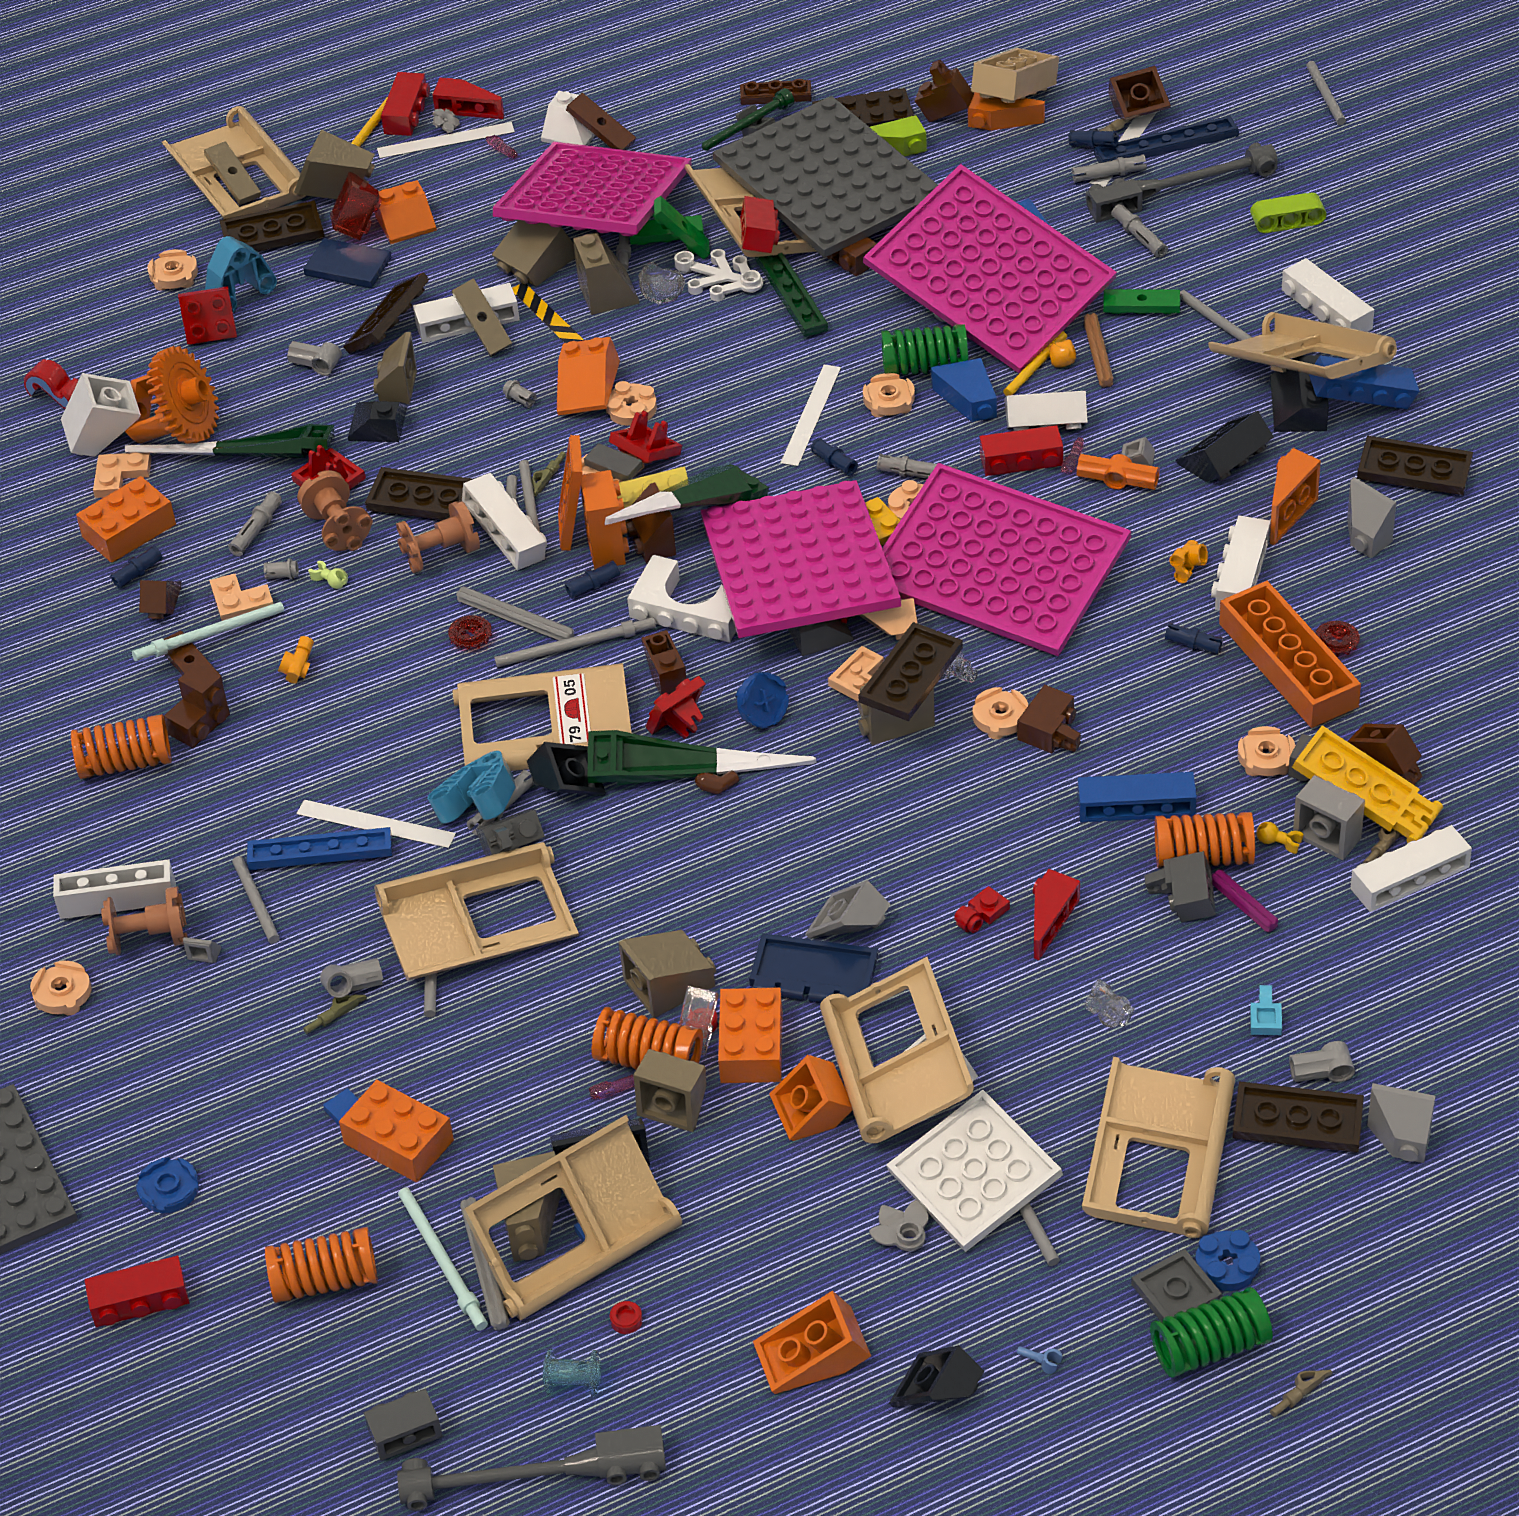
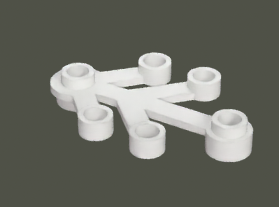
M715 249L711 252V262L717 265L718 268L695 262L693 253L689 251H681L674 256L675 268L680 273L686 274L695 271L709 275V277L695 278L688 281V292L692 295L702 293L703 287L714 285L710 288V298L713 301H721L727 293L739 290L753 293L760 290L763 286V278L759 272L750 270L747 257L743 255L735 256L732 260L733 269L740 271L741 275L732 272L726 260L725 251L722 249ZM727 281L733 282V283H729V284H726V285H723V286H721V285H715V284H719V283H723V282H727Z

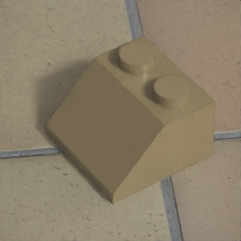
M405 332L384 351L382 361L378 362V378L374 379L373 389L374 393L378 394L379 401L402 402L410 405L417 374L411 332Z
M648 1049L634 1073L637 1115L694 1132L707 1086L705 1065L671 1056L665 1052Z

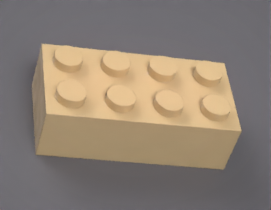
M1014 48L975 62L971 91L980 93L979 96L983 98L1000 97L1001 101L1006 103H1014L1015 100L1024 99L1027 95H1035L1038 91H1045L1048 87L1056 85L1059 56Z

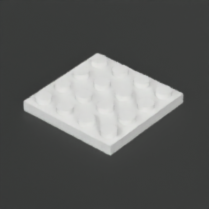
M981 1090L886 1165L888 1171L925 1207L933 1219L965 1252L1063 1176L1062 1169L984 1090Z

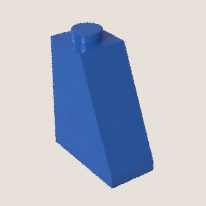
M981 358L931 367L932 389L967 419L975 422L997 417V397Z

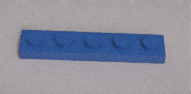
M390 827L247 841V865L249 870L392 856V833Z

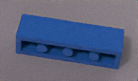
M1320 355L1314 365L1325 367L1348 359ZM1381 364L1335 379L1309 374L1317 397L1408 409L1420 392L1411 368Z
M1193 772L1078 777L1077 798L1080 822L1155 819V816L1170 818L1172 815H1177L1178 817L1189 815L1192 817L1196 814L1197 797Z

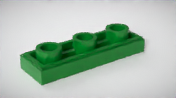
M662 196L654 200L653 212L656 222L660 225L664 224L675 239H680L686 244L687 249L691 253H696L702 259L710 255L709 239Z
M702 215L685 216L690 223L704 234ZM648 220L637 235L630 236V243L632 245H645L652 242L667 243L677 240L664 224L660 225L656 220Z
M1105 289L1103 312L1113 314L1180 313V290Z

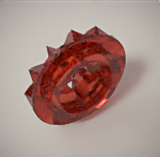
M468 615L458 618L450 625L448 636L450 643L455 644L457 649L465 647L469 651L474 646L480 649L481 643L487 644L489 637L492 636V628L489 621L485 618ZM466 630L475 635L470 636L469 634H466Z
M1343 621L1323 623L1315 632L1337 657L1340 653L1349 655L1351 650H1357L1360 640L1358 630L1353 625Z

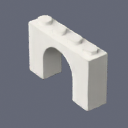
M653 555L627 598L630 618L644 620L653 617L655 624L731 642L736 629L722 584L717 593L705 602L699 604L676 602L670 596L680 580L678 561Z

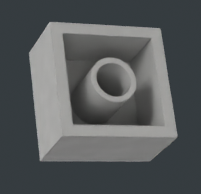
M1314 775L1296 796L1293 831L1302 832L1304 834L1303 841L1344 860L1362 838L1365 800Z

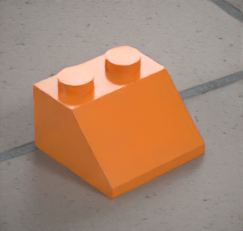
M418 180L372 193L375 217L390 244L437 231L425 192Z
M807 1055L769 1093L788 1138L792 1141L834 1129L853 1110L847 1091L834 1063L811 1055Z

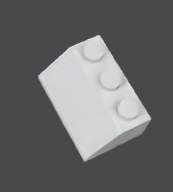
M1086 391L1009 395L1004 398L1007 428H1013L1014 431L1026 430L1029 427L1066 425V429H1081V424L1087 423Z

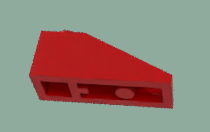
M439 78L432 94L434 109H443L444 111L448 109L457 116L504 119L502 97L463 79Z
M1048 869L1042 878L1036 880L1032 891L1035 895L1034 959L1037 960L1041 959L1080 901V881Z

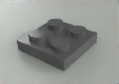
M1186 1249L1131 1277V1285L1161 1322L1166 1316L1174 1317L1180 1311L1186 1312L1189 1308H1197L1200 1304H1208L1214 1299L1219 1300L1222 1297V1293Z

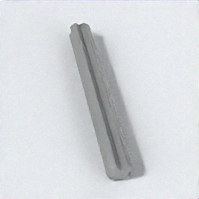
M463 586L457 591L456 595L459 602L560 641L575 636L574 629L473 589Z
M469 1197L467 1200L461 1201L460 1207L490 1323L495 1330L500 1331L502 1328H507L510 1322L503 1305L502 1291L464 1216L463 1209L476 1202L475 1198Z

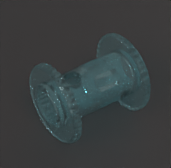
M547 1350L543 1363V1384L547 1395L552 1394L554 1385L590 1386L591 1396L597 1395L601 1382V1361L597 1350L592 1351L590 1360L555 1359L554 1350Z

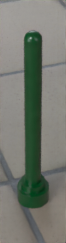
M786 88L775 93L773 101L704 141L702 149L704 151L712 149L776 109L786 110L794 105L792 93Z

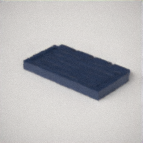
M762 933L749 978L750 986H753V988H781L782 998L804 1000L805 994H809V1001L819 1003L831 994H842L848 998L871 986L878 960V948Z

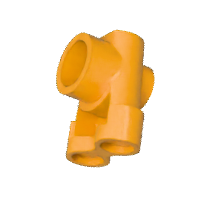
M1189 540L1182 548H1177L1169 558L1170 564L1176 569L1174 573L1175 580L1179 583H1186L1192 575L1191 571L1194 566H1204L1207 563L1208 551L1204 544H1198L1195 540Z
M307 636L299 638L294 654L288 651L284 653L278 672L286 674L285 679L288 682L297 684L299 677L305 679L310 666L307 660L314 641Z

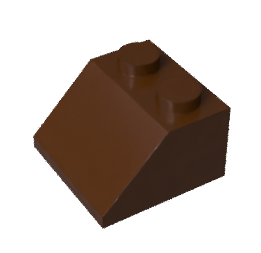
M1156 66L1115 76L1109 80L1108 94L1115 113L1123 120L1171 107Z
M650 483L633 504L660 492L656 483ZM669 510L628 519L626 522L627 535L629 538H634L635 551L637 555H642L646 564L653 555L664 558L676 555L673 517Z

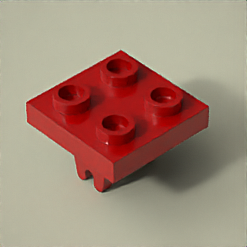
M228 286L178 294L187 345L237 337Z
M644 410L641 414L639 412L635 413L630 428L610 433L609 442L617 446L619 451L630 453L636 456L637 459L642 460L643 463L648 464L656 460H666L669 457L680 455L683 446L667 437V422L662 421L661 424L656 422L653 429L647 427L648 412Z
M321 445L317 446V453L312 450L309 451V462L291 474L293 482L300 487L307 479L313 480L319 477L317 473L328 470L340 473L348 483L349 489L366 479L364 470L333 448L325 451Z
M700 676L691 681L688 678L683 680L675 688L676 691L669 695L664 693L654 701L655 706L648 715L650 717L645 726L651 735L667 725L684 739H687L689 736L686 729L696 733L697 726L692 717L698 722H701L703 719L697 702L706 685Z

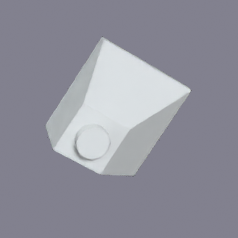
M563 91L557 92L548 105L541 135L542 142L551 144L553 142H562L586 146L590 144L595 134L566 111L567 105L579 95Z

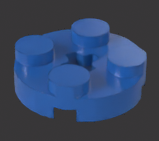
M1242 1230L1218 1231L1203 1236L1199 1241L1195 1261L1219 1290L1237 1291L1252 1283V1278L1256 1276V1273L1258 1274L1260 1269V1253L1256 1244L1249 1239L1248 1233ZM1223 1257H1232L1233 1264L1227 1265L1225 1261L1219 1260Z

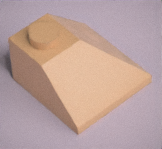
M914 598L902 599L901 607L859 615L887 635H896V640L901 639L913 622L917 623Z

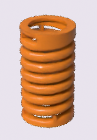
M163 714L149 716L146 719L151 746L143 718H138L136 721L139 743L134 721H126L129 747L124 724L122 722L115 724L118 748L113 725L110 723L106 724L104 729L108 752L103 729L100 725L95 726L94 735L97 754L90 728L85 727L80 733L76 729L71 730L72 751L79 778H89L94 776V774L101 776L105 774V771L108 774H112L116 770L124 772L126 768L135 770L137 766L142 769L146 768L148 764L153 767L158 765L159 760L164 765L171 764L170 741ZM82 744L86 746L87 756H84Z
M1241 812L1237 817L1234 813H1228L1226 816L1222 813H1217L1214 817L1211 814H1205L1203 818L1199 814L1193 815L1192 818L1189 815H1183L1181 818L1177 815H1172L1168 819L1165 816H1155L1154 833L1157 868L1164 866L1163 860L1175 857L1174 838L1177 857L1186 855V844L1188 854L1197 853L1199 846V852L1204 851L1208 863L1210 843L1211 864L1213 866L1220 864L1221 841L1223 865L1229 866L1231 864L1232 837L1235 864L1242 865L1243 862H1248L1250 865L1254 864L1255 834L1251 812Z
M605 1007L600 1013L594 1029L591 1047L592 1057L597 1061H610L614 1065L621 1064L623 1067H632L637 1070L648 1049L665 1052L671 1056L689 1060L690 1051L695 1041L694 1052L690 1061H695L699 1064L703 1046V1032L700 1028L691 1030L687 1025L682 1027L678 1023L670 1025L666 1020L661 1022L656 1018L648 1020L645 1015L637 1017L632 1012L626 1015L623 1010L613 1011L610 1007ZM605 1027H607V1032L604 1040Z
M368 1227L353 1231V1244L350 1233L343 1231L340 1234L342 1252L337 1234H330L328 1237L330 1255L326 1238L318 1236L316 1239L318 1258L312 1238H307L304 1241L306 1260L302 1243L299 1240L292 1243L294 1262L288 1243H282L280 1248L272 1245L265 1246L266 1267L274 1302L289 1301L294 1296L300 1299L304 1297L305 1293L308 1296H314L317 1290L321 1294H326L329 1288L336 1292L340 1290L341 1285L344 1289H350L353 1286V1282L359 1287L369 1282L378 1284L374 1251Z

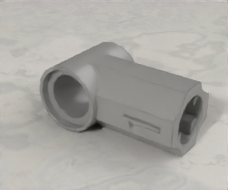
M292 341L287 354L288 362L310 366L316 373L322 376L329 375L342 357L340 348L331 342H325L319 347Z
M377 958L343 966L329 965L322 970L320 975L323 987L331 996L336 998H342L352 991L383 985L382 970ZM335 976H342V981L339 985L330 986V982Z
M1342 1041L1329 1042L1319 1051L1289 1055L1290 1072L1295 1082L1328 1077L1333 1082H1343L1350 1079L1355 1073L1347 1044Z

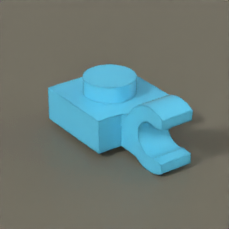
M1260 985L1259 1003H1251L1250 1006L1251 1035H1281V1003H1272V985Z

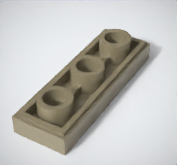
M226 141L204 149L205 157L239 205L261 197V191Z
M474 278L452 290L453 296L490 357L512 345V341ZM483 315L486 317V320L479 321L477 317Z

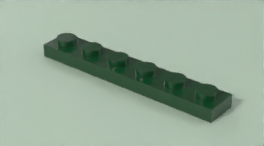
M781 252L778 255L754 257L803 336L808 337L828 331L827 321L784 254Z

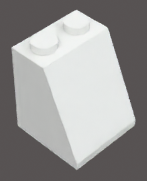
M82 373L61 417V421L71 453L95 457L135 423L141 414L130 381Z

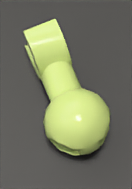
M317 561L319 570H308L312 580L320 581L325 579L334 589H341L348 582V575L343 569L335 568L329 570L323 561Z

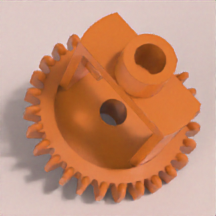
M172 346L161 350L152 357V362L148 365L151 369L147 372V375L131 380V386L141 416L125 432L137 443L141 444L171 433L172 437H178V441L190 444L208 439L211 434H214L213 428L217 427L215 420L219 419V416L215 413V411L219 410V407L214 401L218 400V397L212 394L215 387L209 384L212 379L211 376H205L207 369L206 367L200 368L201 361L200 359L195 360L194 353L188 354V349H181V346ZM151 404H158V409L154 411L156 415L150 418Z

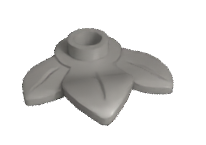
M918 1200L911 1202L905 1212L882 1205L879 1210L880 1225L871 1228L869 1233L881 1245H896L904 1251H915L925 1243L924 1228L928 1223V1213Z

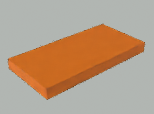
M570 435L568 440L558 507L561 550L571 551L583 473L580 435Z

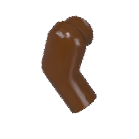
M733 770L721 777L711 773H700L695 778V784L698 788L712 794H721L739 782V777Z

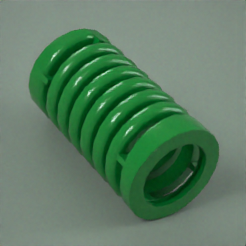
M965 324L954 325L952 330L950 326L945 325L942 330L938 326L933 327L932 330L929 327H925L922 331L920 328H914L913 332L907 328L904 329L903 334L899 329L894 330L892 335L888 330L881 331L883 369L885 374L895 373L900 375L901 366V373L908 375L909 360L912 374L919 373V360L921 372L927 374L929 371V361L930 368L939 366L938 356L940 365L948 364V352L950 363L968 360ZM958 347H959L960 355H961L960 358L957 357V348H958Z
M1247 1287L1241 1292L1236 1291L1231 1296L1225 1295L1219 1300L1214 1299L1208 1304H1200L1197 1308H1189L1186 1312L1180 1311L1174 1317L1166 1316L1162 1322L1155 1320L1150 1325L1154 1350L1164 1371L1171 1378L1180 1376L1186 1371L1196 1370L1198 1365L1204 1367L1210 1361L1213 1363L1218 1362L1221 1357L1229 1358L1232 1352L1238 1355L1244 1349L1251 1350L1255 1345L1262 1346L1272 1342L1273 1338L1272 1325L1267 1309L1257 1291L1252 1287ZM1159 1332H1160L1161 1335L1163 1336L1162 1341H1160V1334H1159Z

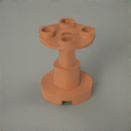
M330 470L317 473L319 477L313 480L307 479L300 487L297 499L302 511L309 518L326 520L321 533L324 544L335 551L358 550L362 546V541L367 537L373 520L361 507H346L350 496L348 483L340 473Z
M459 500L449 504L450 518L435 523V529L417 536L413 535L405 521L396 523L397 531L401 537L397 539L398 545L403 554H408V563L412 573L423 570L420 551L441 544L443 548L460 543L467 553L480 549L478 533H473L471 525L474 524L473 518L463 501L460 502Z
M179 887L166 888V903L145 906V912L117 917L113 899L108 897L106 901H103L104 908H101L103 925H109V936L106 937L109 954H121L120 934L148 930L149 935L171 932L174 945H184L183 938H188V934L183 933L182 928L187 924Z

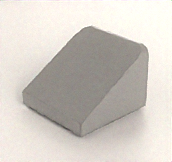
M1143 437L1123 444L1121 454L1129 457L1132 463L1153 466L1155 449L1148 439Z
M183 938L188 960L216 963L221 951L219 944L208 940Z

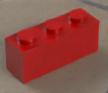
M397 72L381 114L384 134L412 136L414 128L419 124V114L424 111L425 98H428L430 94V85L426 83L425 73Z
M744 196L740 216L742 249L772 253L773 245H778L780 233L778 230L779 220H777L778 210L774 209L773 200Z
M1057 425L979 436L980 458L985 476L1063 466V443Z
M178 1255L84 1279L89 1309L95 1327L109 1326L119 1321L135 1317L140 1318L151 1313L167 1309L172 1310L179 1306L190 1304L184 1272Z

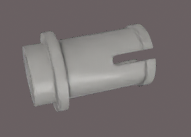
M509 380L503 387V393L507 399H514L527 408H530L535 403L530 397L536 399V393L522 387L519 381Z
M291 558L285 562H265L264 573H267L264 575L265 579L289 577L290 580H293L294 577L299 575L298 562L292 561Z

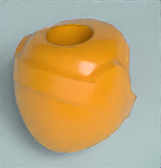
M1067 339L1062 342L1053 343L1050 346L1049 356L1052 366L1061 368L1075 362L1076 351L1071 340Z

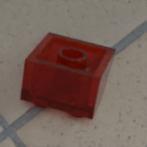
M349 172L330 217L333 230L361 240L363 234L367 235L372 223L370 218L373 212L377 213L379 210L381 199H379V192L376 188L352 172Z

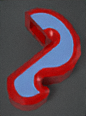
M43 359L25 375L24 387L30 396L41 387L59 405L66 409L79 379L73 378L71 380L61 365L55 361Z

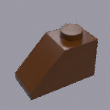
M140 580L139 613H148V618L164 619V614H173L182 581Z

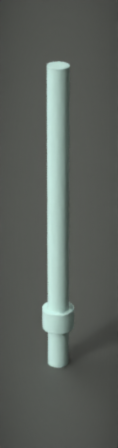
M278 602L166 640L161 638L152 641L151 645L133 650V659L138 661L153 655L155 657L168 653V650L284 612V606L282 602Z
M407 1187L402 1188L398 1195L456 1293L459 1307L464 1314L470 1317L478 1331L485 1329L488 1326V1322L479 1309L480 1302L473 1292H469L410 1189Z

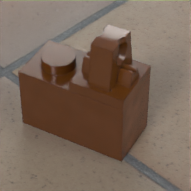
M941 59L933 62L929 70L933 77V82L923 83L919 87L914 100L929 122L969 108L974 92L971 91L970 86L957 68L949 70Z
M1044 684L1017 720V740L1051 754L1057 747L1075 752L1081 744V733L1067 725H1071L1076 717L1077 711L1074 708V696Z
M1364 723L1347 741L1413 785L1422 778L1417 765V761L1422 755L1403 724Z

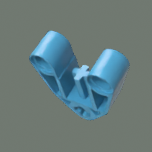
M226 236L218 242L207 267L205 290L228 286L234 313L237 307L235 285L237 283L242 285L245 283V279L246 282L260 293L268 294L276 287L277 278L261 254L248 244L231 236Z
M496 750L459 769L428 795L427 799L441 823H449L457 819L473 802L484 820L497 817L505 810L516 786L513 774L502 753Z

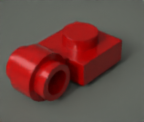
M988 886L968 901V907L961 906L956 911L954 920L956 925L965 932L975 933L981 928L983 921L990 925L1010 909V901Z

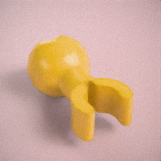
M1263 822L1256 829V836L1263 844L1278 842L1284 844L1287 851L1294 854L1298 853L1299 843L1302 842L1304 835L1302 832L1291 831L1285 833L1279 831L1276 824L1272 822Z

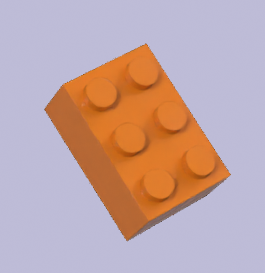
M611 470L583 474L580 488L586 534L594 570L612 560L617 566L625 565V553H629L627 537H623L627 533L626 522L623 520L605 525L607 516L624 509L623 499H617V496H621L618 480L613 481Z
M142 476L76 514L82 537L111 563L176 525L171 501Z
M781 988L720 989L718 1064L721 1083L782 1081L783 1008Z
M377 1079L339 1121L344 1144L416 1183L454 1141L449 1117Z

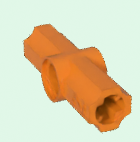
M1080 454L1077 465V476L1102 480L1112 489H1122L1126 485L1156 490L1160 475V468L1132 463L1129 457L1122 454L1113 455L1110 459Z

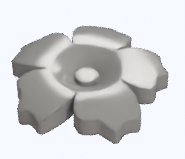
M435 109L432 113L434 116L433 125L436 128L442 127L447 133H452L454 128L460 125L459 120L454 117L455 114L448 109H445V111L443 109Z

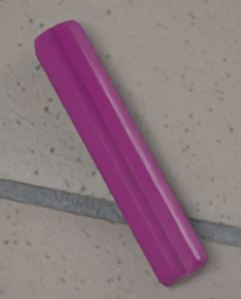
M1219 869L1212 874L1213 886L1266 932H1271L1277 928L1278 918L1223 870Z

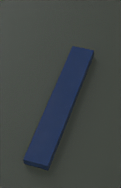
M1225 116L1120 141L1117 146L1095 147L1094 156L1099 163L1113 161L1118 157L1130 158L1143 154L1145 158H1150L1238 137L1239 129L1231 116Z

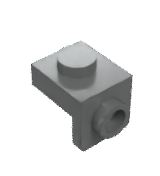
M750 105L735 115L737 122L756 111V105ZM763 117L741 130L742 135L747 136L765 126L773 124L775 119Z

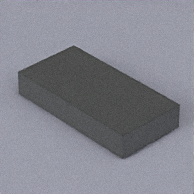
M600 443L584 458L585 466L600 472L611 470L612 477L622 481L631 480L643 467L642 460Z

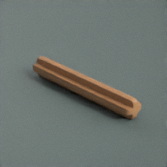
M1095 313L1086 314L1084 316V325L1099 385L1103 388L1106 386L1111 387L1113 385V375L1098 317Z

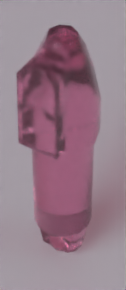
M496 135L486 137L487 143L493 149L513 159L518 157L517 152L512 147L503 143V139Z
M1078 437L1073 443L1070 454L1064 458L1061 472L1070 474L1077 467L1078 459L1084 446L1083 438Z
M632 1074L613 1082L604 1081L589 1088L591 1099L607 1098L618 1092L635 1087L634 1075Z

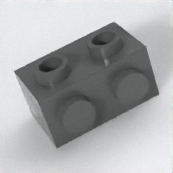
M426 1388L417 1392H409L399 1399L386 1404H378L371 1410L364 1412L369 1434L381 1461L443 1437L439 1418Z

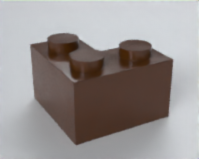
M197 663L178 679L182 700L164 715L168 735L191 748H194L200 741L204 740L211 731L220 723H223L230 715L221 676Z

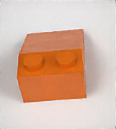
M596 337L591 340L578 342L570 341L562 345L558 359V416L607 408L620 363L611 337Z
M1295 448L1286 456H1282L1276 466L1277 476L1271 511L1269 543L1271 545H1275L1318 500L1321 460Z
M833 1290L753 1341L769 1386L774 1394L844 1374L871 1357L851 1306Z

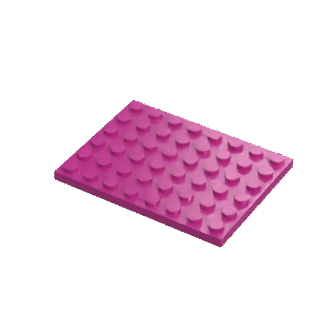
M553 142L493 206V217H501L504 221L524 220L528 224L548 223L551 227H561L564 225L572 226L575 230L595 229L599 233L619 232L623 236L637 235L653 215L654 200L659 196H662L664 199L668 197L686 175L685 165L689 164L691 166L692 158Z
M962 164L953 170L863 257L865 265L951 326L965 324L966 335L969 339L1017 373H1020L1116 279L1117 272Z
M938 463L882 549L901 599L914 598V604L1059 657L1131 539V530Z
M857 480L842 481L839 484L816 486L813 489L790 491L787 494L764 496L761 499L738 501L735 504L712 506L708 509L700 510L738 638L901 607V597Z

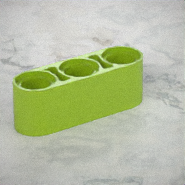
M1303 193L1261 200L1254 203L1250 209L1256 228L1261 233L1318 225L1326 219L1327 215L1322 201L1316 193Z

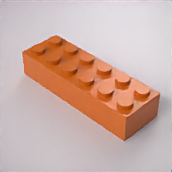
M1268 580L1220 600L1219 624L1311 728L1359 707L1361 683Z

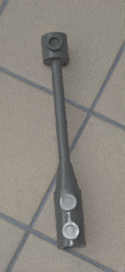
M1253 143L1246 150L1245 158L1161 180L1131 179L1127 181L1123 178H1117L1108 186L1102 187L1100 184H1094L1086 191V204L1093 219L1098 223L1113 219L1114 217L1111 215V212L1118 204L1124 205L1131 213L1142 211V200L1160 192L1162 189L1247 167L1252 174L1259 172L1263 177L1270 176L1277 169V154L1272 144L1261 146L1260 143Z
M661 1425L595 1433V1448L565 1457L564 1460L433 1476L431 1466L428 1467L426 1460L411 1458L402 1463V1470L397 1471L400 1503L407 1504L408 1509L412 1511H420L427 1507V1501L435 1500L434 1490L561 1473H566V1475L600 1477V1479L607 1478V1482L611 1485L625 1483L627 1480L626 1475L640 1474L642 1480L652 1481L659 1478L660 1471L666 1470Z

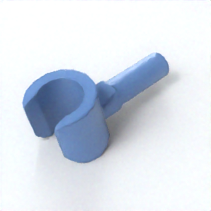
M1021 1346L1017 1349V1354L1041 1363L1042 1370L1047 1374H1052L1057 1369V1365L1048 1360L1056 1363H1061L1062 1354L1057 1349H1048L1044 1354Z

